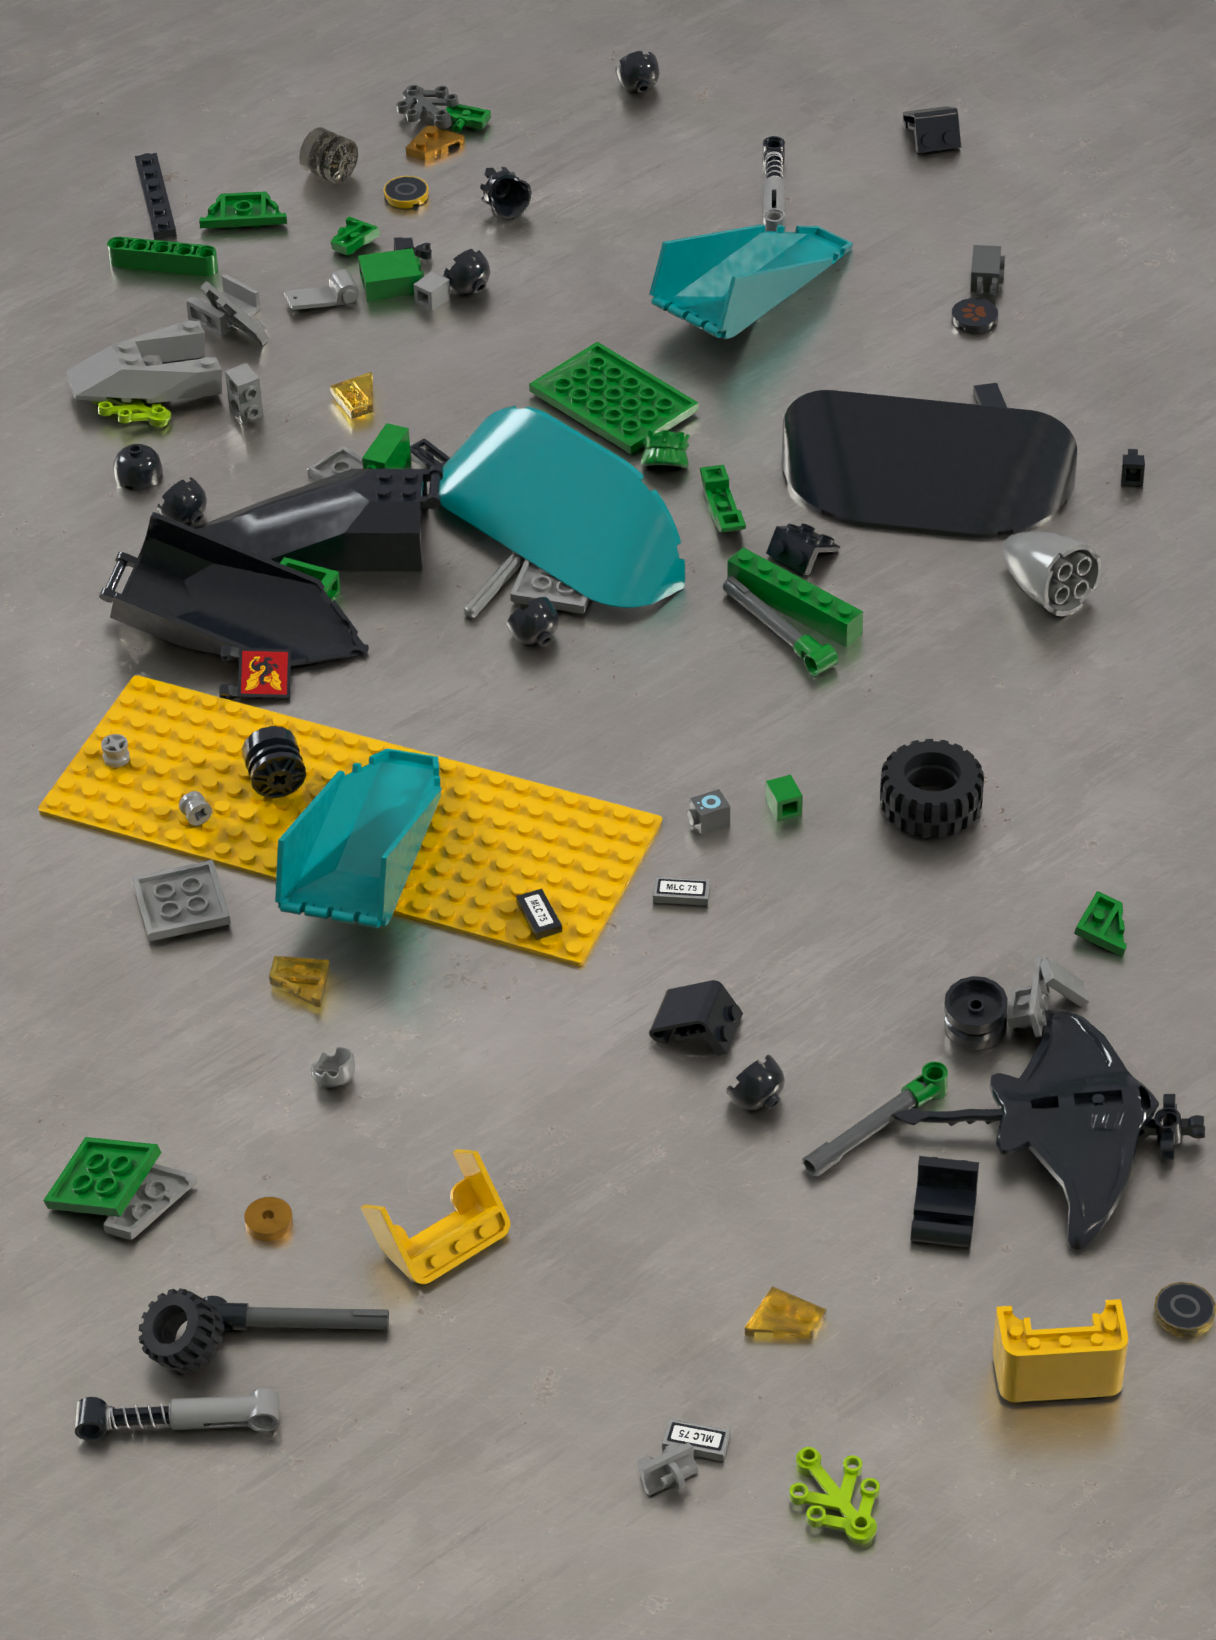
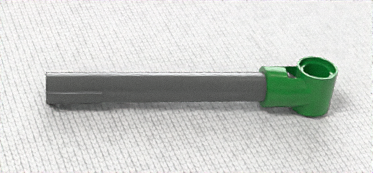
M732 575L727 577L723 584V590L794 648V653L804 660V664L810 674L817 676L838 664L837 652L831 645L825 644L822 646L810 635H803Z
M936 1061L925 1064L922 1068V1074L902 1087L900 1094L831 1142L824 1143L802 1158V1164H804L806 1170L811 1175L818 1177L841 1161L845 1154L896 1120L894 1117L896 1112L919 1108L929 1100L943 1098L947 1094L948 1088L947 1067L941 1062Z

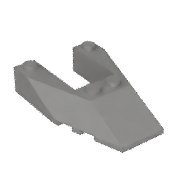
M188 320L184 323L173 324L112 344L66 370V377L76 400L106 401V397L121 398L122 402H131V398L146 399L147 403H157L222 394V369L216 357H205V332L200 321ZM201 358V359H197V360H190V361H182V362H174V363L163 364V362H171V361H178V360Z

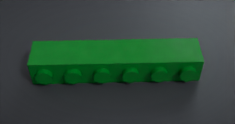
M744 547L727 560V577L732 575L768 606L846 648L862 635V610Z

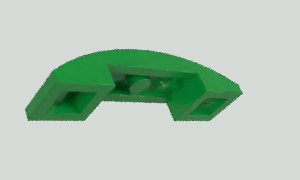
M724 464L701 467L700 474L706 501L717 529L720 532L746 529L741 510H737L729 488V477Z

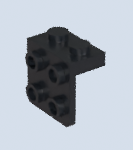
M802 523L801 526L787 524V526H776L766 554L803 575H810L818 552H838L840 546L834 543L832 537L824 534L819 535L815 532V528L808 524Z

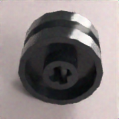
M978 976L963 978L952 984L945 994L944 1002L945 1030L948 1037L956 1045L968 1050H983L999 1043L1007 1031L1008 998L1004 989L996 981Z

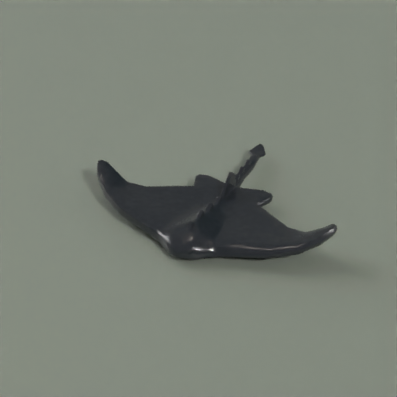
M1048 1009V1011H1045L1046 1026H1043L1042 1040L1020 1078L1002 1073L991 1075L989 1088L994 1101L1000 1109L922 1112L917 1108H911L896 1112L894 1117L910 1125L924 1122L948 1123L950 1126H953L958 1122L964 1121L969 1125L976 1121H984L988 1125L995 1121H1001L996 1138V1145L1001 1155H1008L1029 1148L1062 1185L1069 1205L1067 1241L1071 1248L1080 1250L1084 1249L1093 1240L1114 1213L1129 1183L1140 1131L1154 1116L1159 1102L1144 1084L1130 1074L1106 1036L1087 1019L1063 1009Z

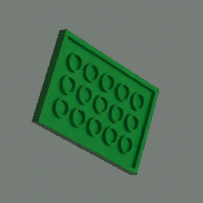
M599 342L592 344L529 383V391L629 454L644 446L645 436L643 432L648 434V431L653 430L654 433L669 430L699 411V403Z

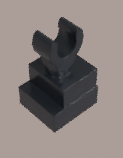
M394 238V251L413 248L416 257L425 260L432 259L431 243H423L414 247L412 238Z
M1128 449V455L1123 454L1121 485L1143 486L1145 471L1144 455H1138V449Z

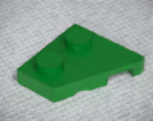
M348 217L345 220V228L340 227L337 231L338 234L331 240L332 250L344 255L353 254L357 249L371 243L373 239L380 236L379 227Z
M1097 891L1077 924L1074 934L1123 957L1127 945L1124 943L1123 936L1125 925L1122 919V902Z

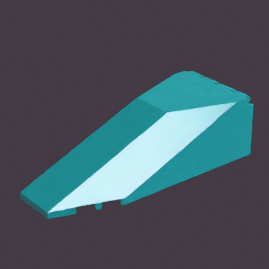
M761 224L664 241L649 295L654 296L651 304L664 311H668V313L682 320H686V322L699 329H704L705 332L717 338H732L852 250L853 243L819 226L797 225L795 232H784L785 226L777 225L776 231H765L766 226Z
M387 748L370 756L369 764L362 768L360 763L353 764L352 772L345 775L344 771H338L278 840L275 902L278 903L280 911L297 915L303 912L305 916L326 920L331 917L332 921L349 924L358 922V925L373 928L386 927L394 913L441 798L442 788L440 787L438 757Z

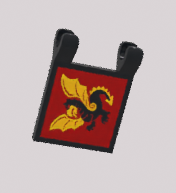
M229 645L221 647V660L233 661L239 659L238 687L228 684L220 685L219 697L228 700L237 698L290 700L291 649L238 648Z

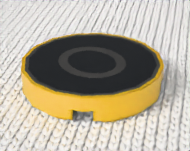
M414 176L396 177L390 180L384 187L385 200L387 199L388 204L397 208L408 209L417 203L419 206L428 199L429 195L427 183L421 178Z

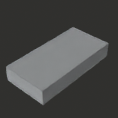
M1048 957L1040 962L1046 985L1078 1006L1083 1007L1089 1003L1085 985L1081 979Z

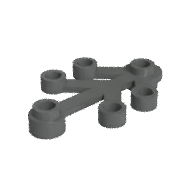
M418 85L408 86L403 91L404 100L396 103L397 112L400 114L406 113L408 122L418 121L420 119L419 115L425 109L433 116L434 126L438 129L450 127L452 121L447 110H439L436 106L455 107L459 104L458 96L456 94H449L447 86H439L435 90H424ZM411 104H416L413 109H410Z

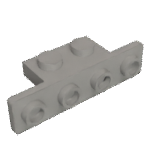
M1041 956L1035 958L1032 986L1010 990L1007 1012L1009 1029L1032 1026L1035 1037H1041L1042 1027L1046 1026L1045 1011H1048L1046 997L1050 996L1049 986L1045 984L1040 967V962L1043 961Z

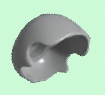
M337 1047L335 1054L331 1056L323 1052L318 1062L312 1064L310 1069L311 1076L318 1085L325 1088L344 1086L349 1083L355 1072L354 1054L350 1049L344 1047Z

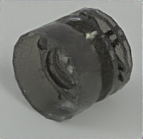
M322 127L315 128L303 141L299 154L300 165L303 170L311 174L320 176L336 185L342 184L351 176L357 165L358 147L354 141L337 135Z

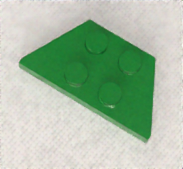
M266 191L223 193L208 208V215L205 218L201 217L199 219L200 229L287 224V215L279 211L278 204L271 200L270 195Z

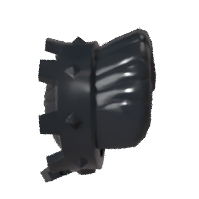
M501 167L499 172H496L494 168H486L484 175L489 179L486 184L481 183L480 189L484 193V196L481 197L482 202L490 205L494 209L495 214L503 219L511 220L522 215L531 201L532 191L530 184L520 180L514 172H510L506 167Z

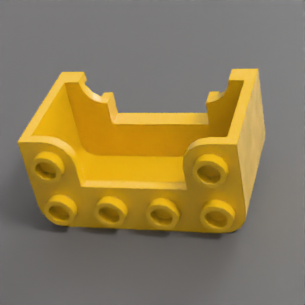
M1121 1299L1105 1300L1104 1311L1100 1315L1099 1313H1092V1326L1032 1330L1030 1317H1025L1023 1320L1018 1319L1013 1314L1012 1306L996 1307L992 1354L1000 1395L1011 1402L1106 1397L1119 1393L1123 1387L1128 1347V1332Z

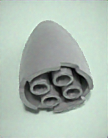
M1028 531L1011 535L1003 543L1002 553L1014 580L1031 599L1054 615L1068 616L1083 607L1082 602L1089 595L1092 589L1096 591L1102 573L1101 558L1090 545L1059 533Z

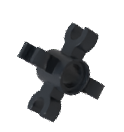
M1176 1094L1163 1095V1108L1157 1111L1154 1119H1151L1141 1129L1138 1139H1144L1148 1136H1157V1140L1161 1144L1162 1161H1174V1146L1183 1140V1135H1189L1197 1139L1205 1138L1204 1116L1194 1115L1190 1118L1181 1119V1114L1177 1110V1104H1175Z

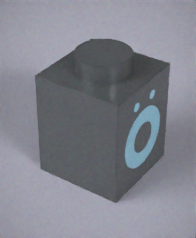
M719 789L689 798L690 810H687V817L691 826L695 825L700 835L730 826V805Z

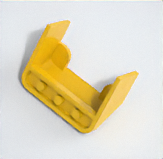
M456 1149L452 1152L464 1176V1179L453 1186L450 1193V1199L455 1211L410 1239L401 1226L393 1225L385 1207L366 1204L360 1207L380 1249L414 1283L428 1284L503 1238L510 1229V1218L478 1151Z

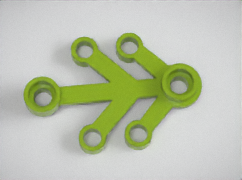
M106 397V401H92L98 405V413L100 415L118 414V421L120 423L149 420L150 425L154 427H164L168 425L171 419V412L162 407L160 402L151 403L152 408L143 404L142 399L131 398V402H122L121 398ZM111 402L118 404L120 406H113Z
M813 1447L802 1448L796 1455L797 1471L804 1476H813L826 1494L809 1491L808 1487L803 1483H794L789 1489L790 1501L795 1505H814L808 1508L806 1518L808 1525L813 1528L827 1527L845 1531L849 1539L856 1544H866L871 1541L877 1532V1524L875 1519L871 1517L874 1500L880 1493L879 1482L874 1478H866L861 1482L860 1494L862 1500L857 1512L851 1504L856 1479L862 1473V1460L854 1455L844 1459V1477L839 1489L822 1467L820 1453ZM856 1465L857 1468H849L848 1466ZM867 1487H872V1488H874L875 1490H873V1491H868V1490H866L865 1488H867ZM802 1492L803 1495L797 1496L794 1493ZM824 1508L838 1510L844 1517L826 1515ZM812 1515H820L821 1517L818 1518V1519H815V1518H812L811 1516H812Z

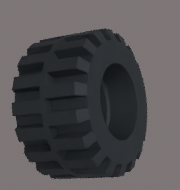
M181 1288L178 1291L170 1289L167 1295L164 1293L159 1294L156 1302L151 1301L148 1305V1312L143 1313L141 1318L144 1321L142 1324H139L138 1330L142 1332V1335L139 1336V1343L144 1345L142 1347L143 1352L162 1366L176 1373L179 1371L187 1374L190 1370L196 1372L200 1370L201 1364L206 1366L210 1362L209 1358L211 1355L215 1356L218 1350L216 1347L218 1344H222L223 1337L220 1336V1333L224 1332V1325L220 1323L223 1318L213 1304L195 1293ZM187 1321L183 1335L175 1341L179 1328Z

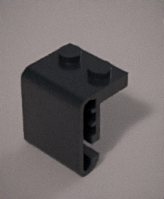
M944 106L903 112L905 128L914 130L916 153L961 148L957 108Z
M711 980L668 989L665 993L649 1035L656 1042L667 1043L673 1028H676L673 1036L677 1041L704 1036L717 1056L728 1053L743 1012L719 981Z
M919 1156L910 1241L971 1248L979 1162Z

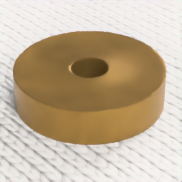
M263 1197L255 1200L247 1207L244 1214L247 1232L253 1238L260 1241L278 1240L284 1237L293 1225L291 1207L286 1201L277 1197Z

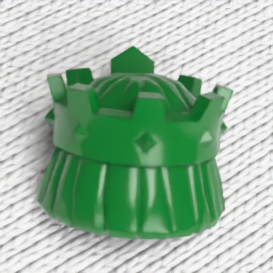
M653 430L648 431V434L643 432L645 436V441L643 442L645 452L641 459L642 466L672 465L682 468L689 466L686 450L689 446L688 439L690 435L686 434L684 437L685 433L683 432L674 433L668 430L656 433Z

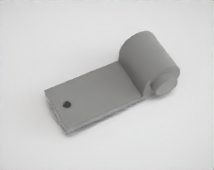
M338 270L330 276L329 286L284 291V296L291 310L351 304L359 297V289L348 271Z

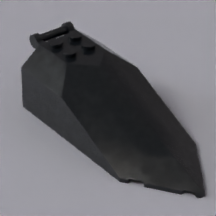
M433 465L429 469H349L257 502L195 527V529L278 563L286 557L334 571L421 572L423 570L420 529L421 510L437 509L440 507L441 496L439 495V489L444 470L438 465ZM427 482H430L429 494L427 489Z
M152 512L146 537L138 558L125 552H118L115 559L117 563L106 587L102 588L99 594L100 599L103 601L113 602L110 618L180 647L221 655V647L223 645L238 648L291 649L292 667L366 655L369 650L368 644H364L358 637L357 629L335 600L332 601L324 591L325 586L319 579L156 512ZM130 566L133 569L122 594L115 590L125 568Z

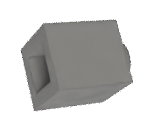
M431 271L414 284L415 303L433 312L451 298L450 280Z

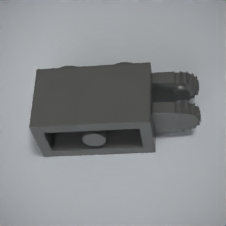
M973 245L970 291L976 292V296H981L983 292H990L991 297H996L999 283L1003 284L1005 256H1001V246Z

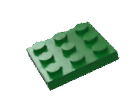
M85 1137L43 1201L47 1209L121 1217L162 1152L158 1144Z

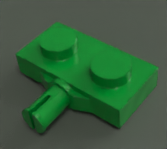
M458 104L455 107H446L445 109L451 116L452 130L455 133H460L464 126L483 130L491 119V110Z

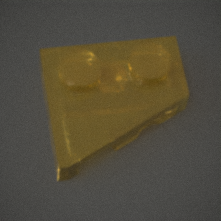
M372 372L330 386V394L351 419L373 412Z
M274 956L269 974L270 984L316 1007H321L330 971V961Z
M772 1286L745 1326V1335L754 1337L755 1332L773 1333V1337L786 1338L788 1336L813 1338L826 1318L827 1309Z

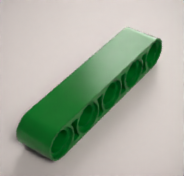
M113 237L107 242L109 262L113 267L198 276H212L218 272L217 252L215 247L210 245L129 237Z

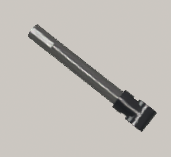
M219 1296L203 1298L217 1308V1312L221 1314L223 1319L220 1323L224 1325V1330L247 1331L248 1327L389 1329V1310L249 1307L248 1303H227L224 1298Z

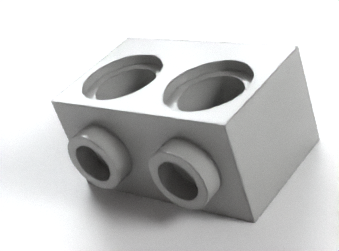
M247 363L226 370L228 402L231 412L241 424L263 417L260 378Z

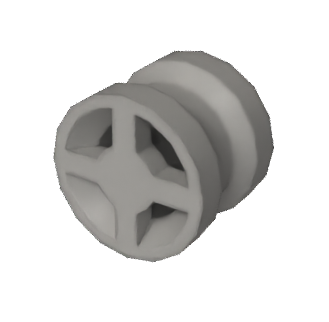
M112 734L102 740L103 760L107 766L117 768L128 763L130 754L127 738L120 734Z
M198 791L187 793L179 802L180 811L186 815V819L191 825H201L208 821L212 815L211 806L208 802H205V798Z

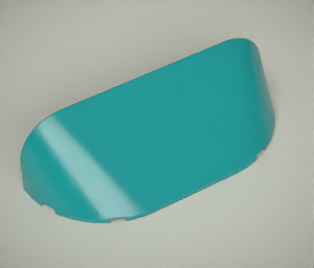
M510 406L492 413L442 467L444 473L439 489L442 507L595 602L620 608L643 607L656 603L685 588V560L679 558L677 545L681 543L674 520L656 490L650 491L642 482L644 475L630 463L541 410L532 407L520 409L516 408V406Z

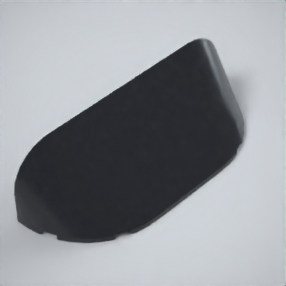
M818 390L800 396L786 410L783 419L781 465L782 473L787 478V486L791 492L813 511L822 514L824 511L834 514L836 521L855 526L964 538H996L997 532L1011 530L1014 535L1036 528L1056 516L1059 512V507L1063 503H1068L1075 486L1077 443L1066 425L1055 417L1039 411L837 390Z

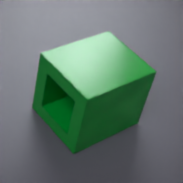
M791 774L766 781L765 800L777 821L802 815L803 795Z

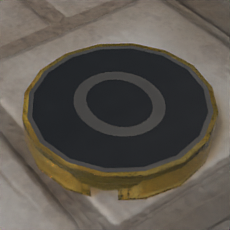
M1172 1283L1162 1288L1155 1298V1318L1164 1330L1176 1336L1184 1337V1334L1197 1336L1209 1330L1213 1324L1216 1304L1212 1295L1206 1289L1194 1283Z

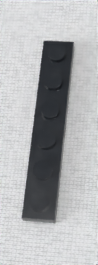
M145 153L135 156V163L154 240L177 236L157 153Z

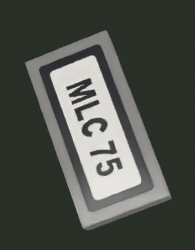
M655 876L653 903L708 906L710 879Z
M669 1418L662 1442V1450H665L666 1446L675 1442L680 1446L689 1442L693 1446L694 1456L724 1462L731 1430Z

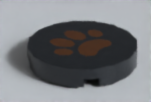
M964 299L956 303L952 308L951 321L957 328L960 326L969 333L986 332L992 329V325L998 323V309L994 304L984 299Z

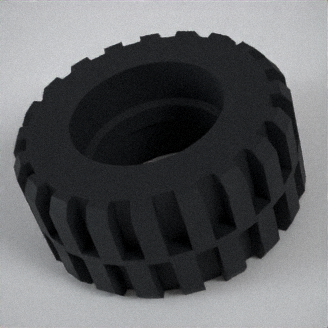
M925 739L924 742H919V740L912 741L908 746L904 744L896 752L893 751L883 763L880 782L881 809L891 823L894 822V825L901 831L907 830V833L916 836V834H919L923 838H930L931 836L944 838L950 833L955 835L961 832V828L965 830L973 824V821L978 818L982 809L984 787L982 766L976 758L974 759V755L968 750L964 751L963 747L956 743L954 745L949 744L946 740H940L939 742L933 741V739ZM935 785L946 788V790L931 792L918 789L917 787Z

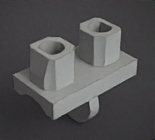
M675 1442L666 1446L663 1455L657 1458L647 1455L638 1460L637 1464L644 1491L649 1496L671 1485L679 1490L685 1487V1478L698 1473V1467L693 1455V1446L689 1442L682 1446Z

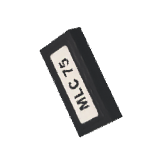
M543 889L516 896V903L536 940L562 932V924Z

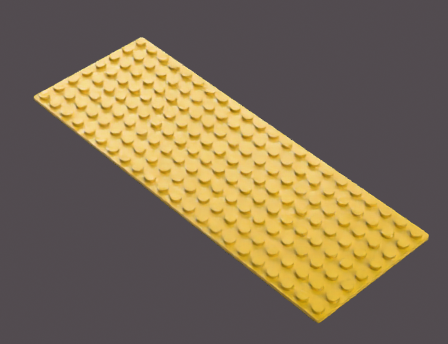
M136 675L131 678L41 802L38 810L44 816L200 860H213L214 864L276 881L279 838L338 771H344L345 775L352 772V767L355 763H360L362 768L369 764L370 756L387 748L431 756L436 755ZM269 726L284 727L293 733L306 768L304 783L297 791L280 798H267L256 793L251 785L242 755V747L245 740L253 732ZM120 734L127 738L130 759L122 767H109L104 763V752L101 748V742L108 735ZM437 756L439 761L440 787L442 788L441 798L393 914L575 966H582L662 825V817ZM192 791L200 792L205 798V802H208L212 808V815L208 821L196 826L191 825L186 819V815L179 809L181 798ZM543 889L562 924V932L536 940L516 903V896Z

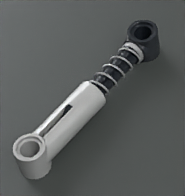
M770 136L763 140V164H765L763 225L766 226L765 231H776L777 225L785 226L786 222L785 182L782 180V167L785 162V141L778 136Z
M260 1388L245 1396L172 1399L169 1406H163L161 1403L159 1407H150V1404L147 1407H137L135 1404L134 1408H125L122 1405V1408L118 1409L110 1405L107 1406V1403L100 1398L85 1397L79 1400L76 1405L75 1434L80 1439L95 1441L103 1438L109 1430H119L121 1426H127L129 1429H132L133 1426L140 1425L144 1429L146 1425H153L154 1428H157L159 1424H165L167 1427L171 1426L173 1430L249 1427L257 1432H270L276 1429L279 1424V1395L274 1390Z

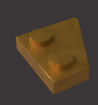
M427 125L405 147L406 155L428 160L437 154L447 152L448 146L452 144L463 145L465 137L461 134L438 129L436 126Z

